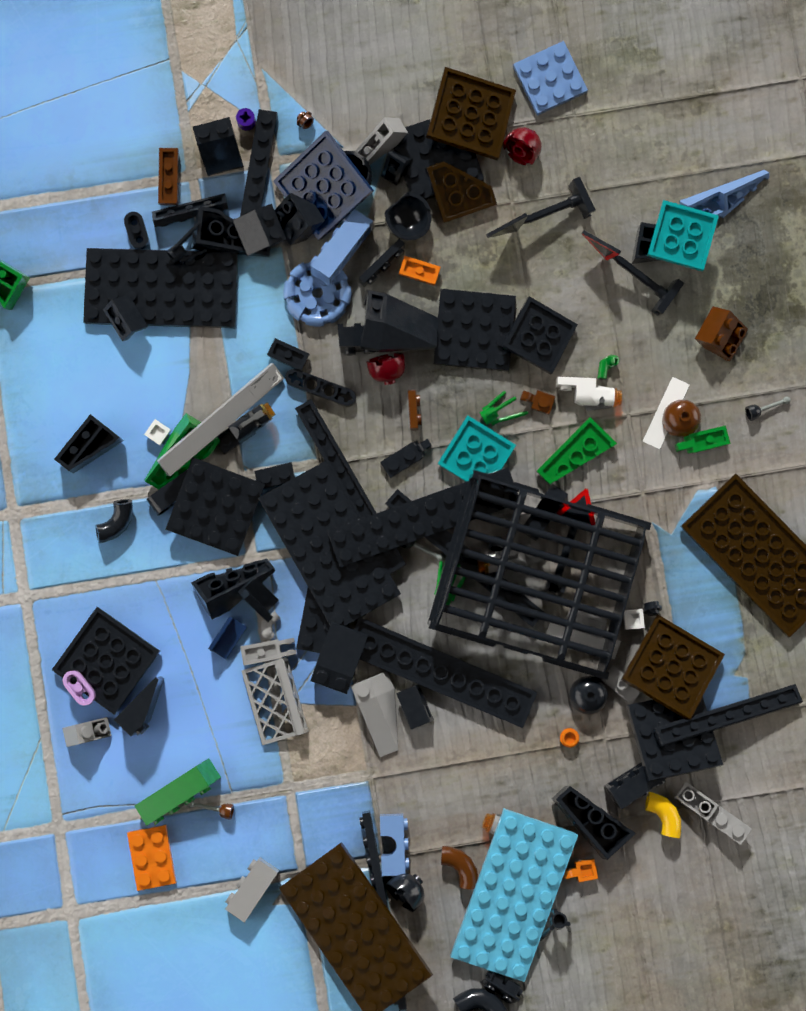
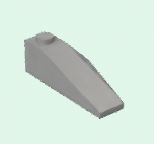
M385 671L351 685L380 757L398 750L395 690L388 671Z

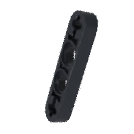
M290 369L285 375L289 386L339 405L350 407L356 401L355 393L351 389L297 369ZM294 373H296L297 377L302 380L303 376H305L306 378L303 381V387L300 386V381L295 380L294 383H292L291 378H289V376H293ZM311 379L317 382V387L313 390L308 389L306 386L307 382ZM327 386H332L335 389V393L332 396H327L324 393V389ZM338 389L342 390L340 392L342 395L350 393V397L353 398L352 401L348 400L346 403L344 398L340 396L339 400H336Z

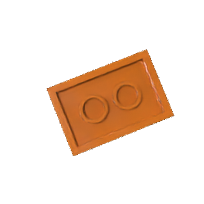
M167 825L127 832L137 891L176 884Z

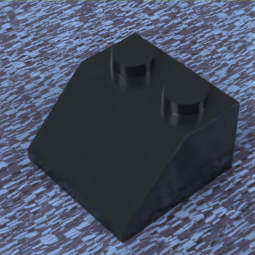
M272 204L255 209L232 220L246 256L276 246L286 240Z

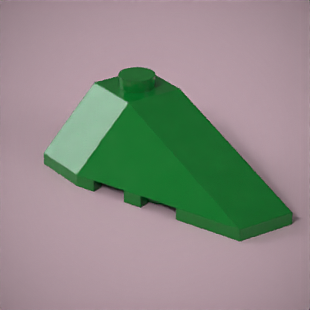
M187 413L183 416L144 479L146 483L160 489L188 469L191 459L174 474L168 476L157 460L201 423ZM215 437L193 457L200 460L207 458L219 444L220 439Z

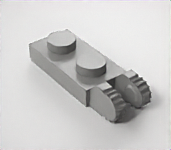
M294 638L280 641L277 639L240 646L243 665L281 659L284 656L297 654V651L293 649L282 653L280 645H288L295 642Z

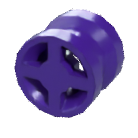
M242 108L237 112L236 121L239 128L244 131L252 130L256 124L253 111L248 108Z

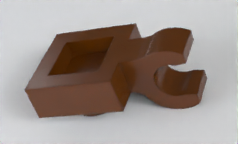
M539 390L536 391L535 395L523 391L520 400L532 403V410L547 415L550 414L555 399L554 395Z

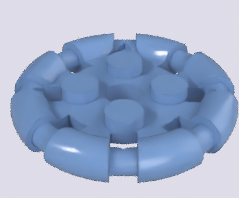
M310 262L299 264L290 272V277L284 284L283 296L287 302L286 307L296 320H301L305 322V325L320 327L329 322L331 324L336 322L346 312L345 308L347 305H350L352 290L348 284L347 275L341 270L329 286L314 275L308 276L307 271L311 270ZM296 280L301 281L300 287L294 285ZM340 283L342 288L336 290L335 285ZM315 289L323 291V295L320 298L313 297L312 292ZM299 296L300 302L295 303L293 298ZM335 299L341 301L339 306L333 305ZM306 308L312 311L309 316L304 314ZM321 312H328V315L321 317Z

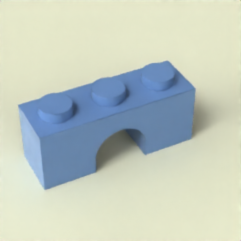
M403 813L380 814V836H390L396 842V848L393 852L381 854L382 876H397L404 874L405 870H409V858H405V850H409L408 838H404V830H408L407 818H403Z

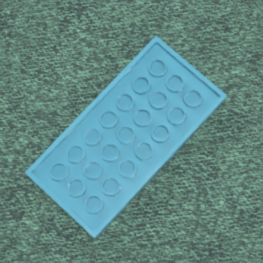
M503 808L451 951V958L525 982L578 834Z

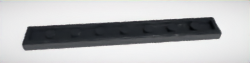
M796 684L694 715L690 720L684 718L658 726L653 731L661 748L801 704L803 700Z

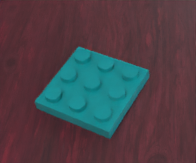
M663 200L647 256L703 272L719 215Z
M467 415L437 464L466 482L474 470L486 474L501 470L516 444Z

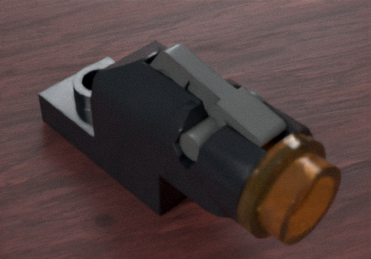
M268 402L264 405L259 404L217 436L220 439L218 446L224 455L255 435L257 430L273 419L272 417L276 414Z

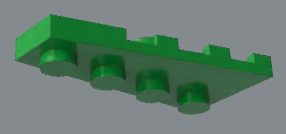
M589 417L536 472L550 485L617 443Z

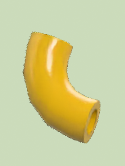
M648 792L645 811L655 813L661 819L662 835L680 838L681 818L677 808L668 798L654 792Z

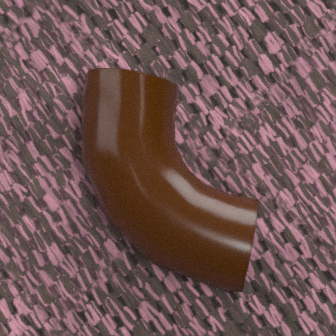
M442 846L441 865L450 866L457 871L460 888L474 890L478 880V870L472 859L460 849Z

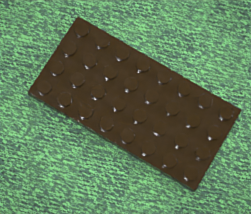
M735 473L680 527L761 611L790 638L806 622V544Z
M342 842L279 887L362 1011L385 1010L433 975Z

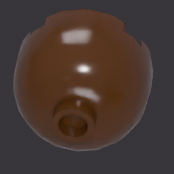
M689 400L671 402L665 408L662 418L664 429L670 435L680 438L694 433L701 423L699 408Z

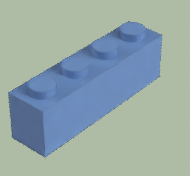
M355 209L343 219L342 226L334 230L331 240L323 244L318 257L314 256L310 262L311 274L329 286L373 230V221Z

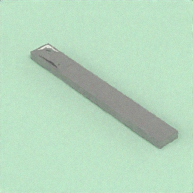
M270 363L157 460L168 476L174 474L284 379L274 363Z

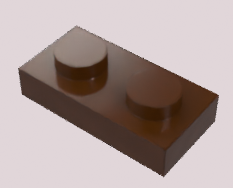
M408 390L410 431L418 430V425H422L421 414H417V406H420V395H416V390Z

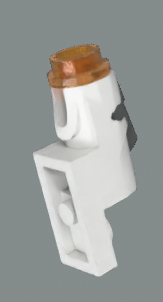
M557 377L556 387H559L562 391H571L572 388H575L574 403L584 406L587 411L609 409L622 404V390L603 386L596 387V378Z

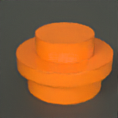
M566 728L560 734V741L565 747H574L579 742V734L573 728Z

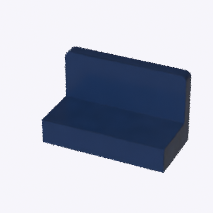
M229 616L208 649L227 659L248 627Z

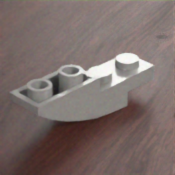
M687 782L675 797L740 845L752 830V828Z

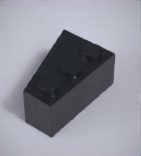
M90 414L54 460L68 471L75 473L124 440Z

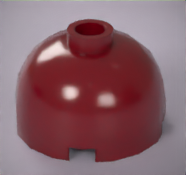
M520 127L509 133L503 141L504 150L507 147L509 151L508 156L513 161L526 166L527 163L533 165L539 157L542 143L534 130Z
M394 353V357L384 354L366 361L371 377L378 382H384L385 385L396 383L395 380L400 378L405 370L403 353Z

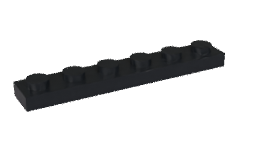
M258 110L240 217L262 207L278 116L277 112Z

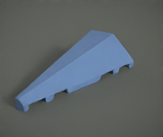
M762 170L680 200L679 203L680 205L719 215L718 219L720 217L724 218L744 200L746 194L750 191L754 192L757 189V185L764 179H769V172Z

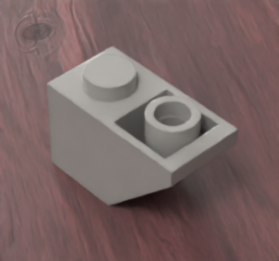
M107 717L62 728L66 747L111 736Z

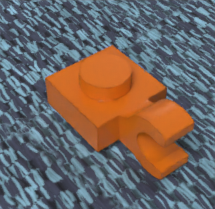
M595 859L574 862L575 868H566L563 876L564 879L577 877L578 882L598 879Z

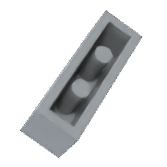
M261 857L258 861L253 859L247 868L250 873L247 877H241L236 885L239 889L235 894L231 892L225 901L228 904L225 910L244 923L279 871V869Z

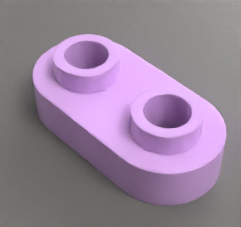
M78 671L67 672L63 677V685L76 702L83 706L93 703L96 693L83 675ZM72 677L77 678V682L75 684L71 682ZM84 692L89 693L88 699L83 698Z

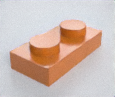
M404 256L399 275L435 286L441 267Z

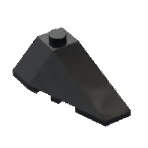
M199 206L194 226L199 221L201 225L192 233L191 249H207L210 252H235L239 255H246L232 223L234 219L218 209ZM270 248L252 254L251 256L269 257Z
M266 558L244 564L243 568L226 569L225 573L215 575V572L207 574L191 582L203 608L210 618L214 619L230 611L243 600L238 591L249 580L256 576L261 582H264L275 572V568Z

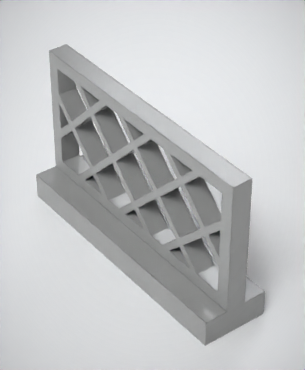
M288 657L242 670L262 745L309 732ZM275 665L277 671L274 679L265 674L268 667ZM254 671L260 674L256 684L249 680V672ZM263 677L272 681L268 691L259 686ZM274 684L282 688L280 697L270 693ZM256 689L266 693L262 702L254 698ZM268 695L277 700L273 709L264 705ZM280 702L287 706L288 710L285 716L276 712ZM262 707L271 712L267 721L260 718L259 712ZM274 714L283 719L278 728L269 723ZM285 721L292 724L294 732L287 734L281 730ZM267 726L276 731L274 737L266 740L264 733Z

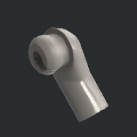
M275 611L271 613L273 618L269 622L264 619L261 623V636L266 640H271L274 637L272 625L280 619Z

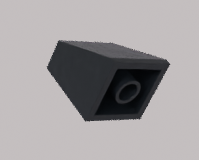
M230 117L193 126L195 139L207 176L244 167Z

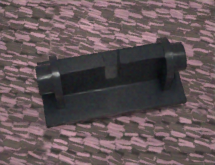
M490 970L487 971L485 976L488 978L481 981L485 985L484 988L486 990L500 994L501 999L510 1004L520 1000L518 997L523 992L520 985L510 979L504 985L502 982L505 976Z

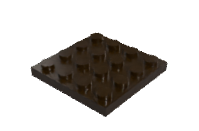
M445 67L426 138L498 160L516 90Z
M657 614L621 680L683 718L690 720L725 654Z

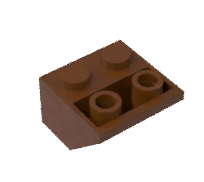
M713 306L697 333L695 340L703 348L730 362L745 337L748 328L730 310Z

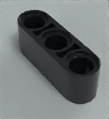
M187 470L146 499L157 516L175 505Z

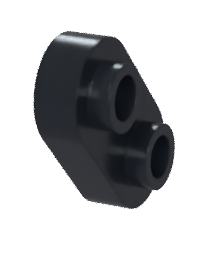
M129 212L124 218L129 241L135 249L142 250L149 244V236L144 220L138 212ZM137 220L138 223L136 225H132V221ZM138 238H143L141 243H137Z

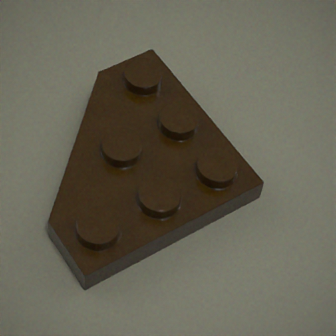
M446 162L426 167L444 223L497 205L492 186Z

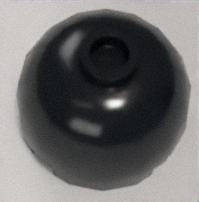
M584 676L572 684L569 699L575 710L582 714L592 715L605 707L608 700V692L601 680L596 677Z
M409 873L394 876L386 885L396 901L399 899L404 903L402 906L410 912H414L420 906L425 896L424 888L421 885L423 881L416 874L412 876Z

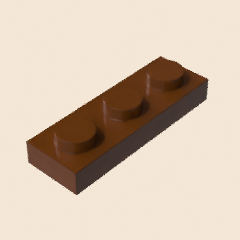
M159 148L158 204L178 205L179 149Z

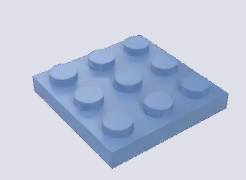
M564 41L513 64L517 77L537 116L588 92Z

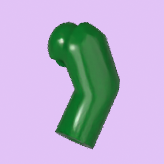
M608 355L599 362L597 378L606 380L608 370L619 364V357Z

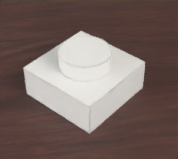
M155 419L144 435L161 446L172 430Z
M643 609L625 610L623 615L624 630L645 628Z

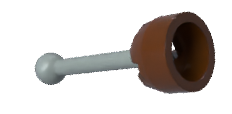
M194 801L187 804L189 808L199 807L218 811L219 815L227 820L232 819L234 805L228 803L221 805L219 808L194 803Z

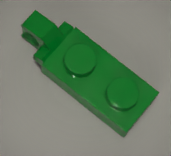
M725 425L689 434V436L683 437L684 442L676 443L675 448L676 452L687 450L688 454H693L731 443Z

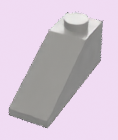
M384 117L355 152L364 156L369 165H371L396 147L408 134V131L399 118Z

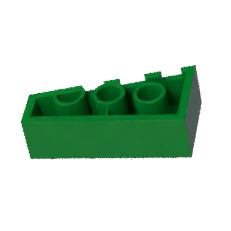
M208 758L136 804L135 808L146 826L152 822L156 825L165 819L163 815L167 812L172 815L180 809L178 805L183 802L187 805L196 799L194 795L197 793L203 795L211 790L210 785L220 779L221 776Z

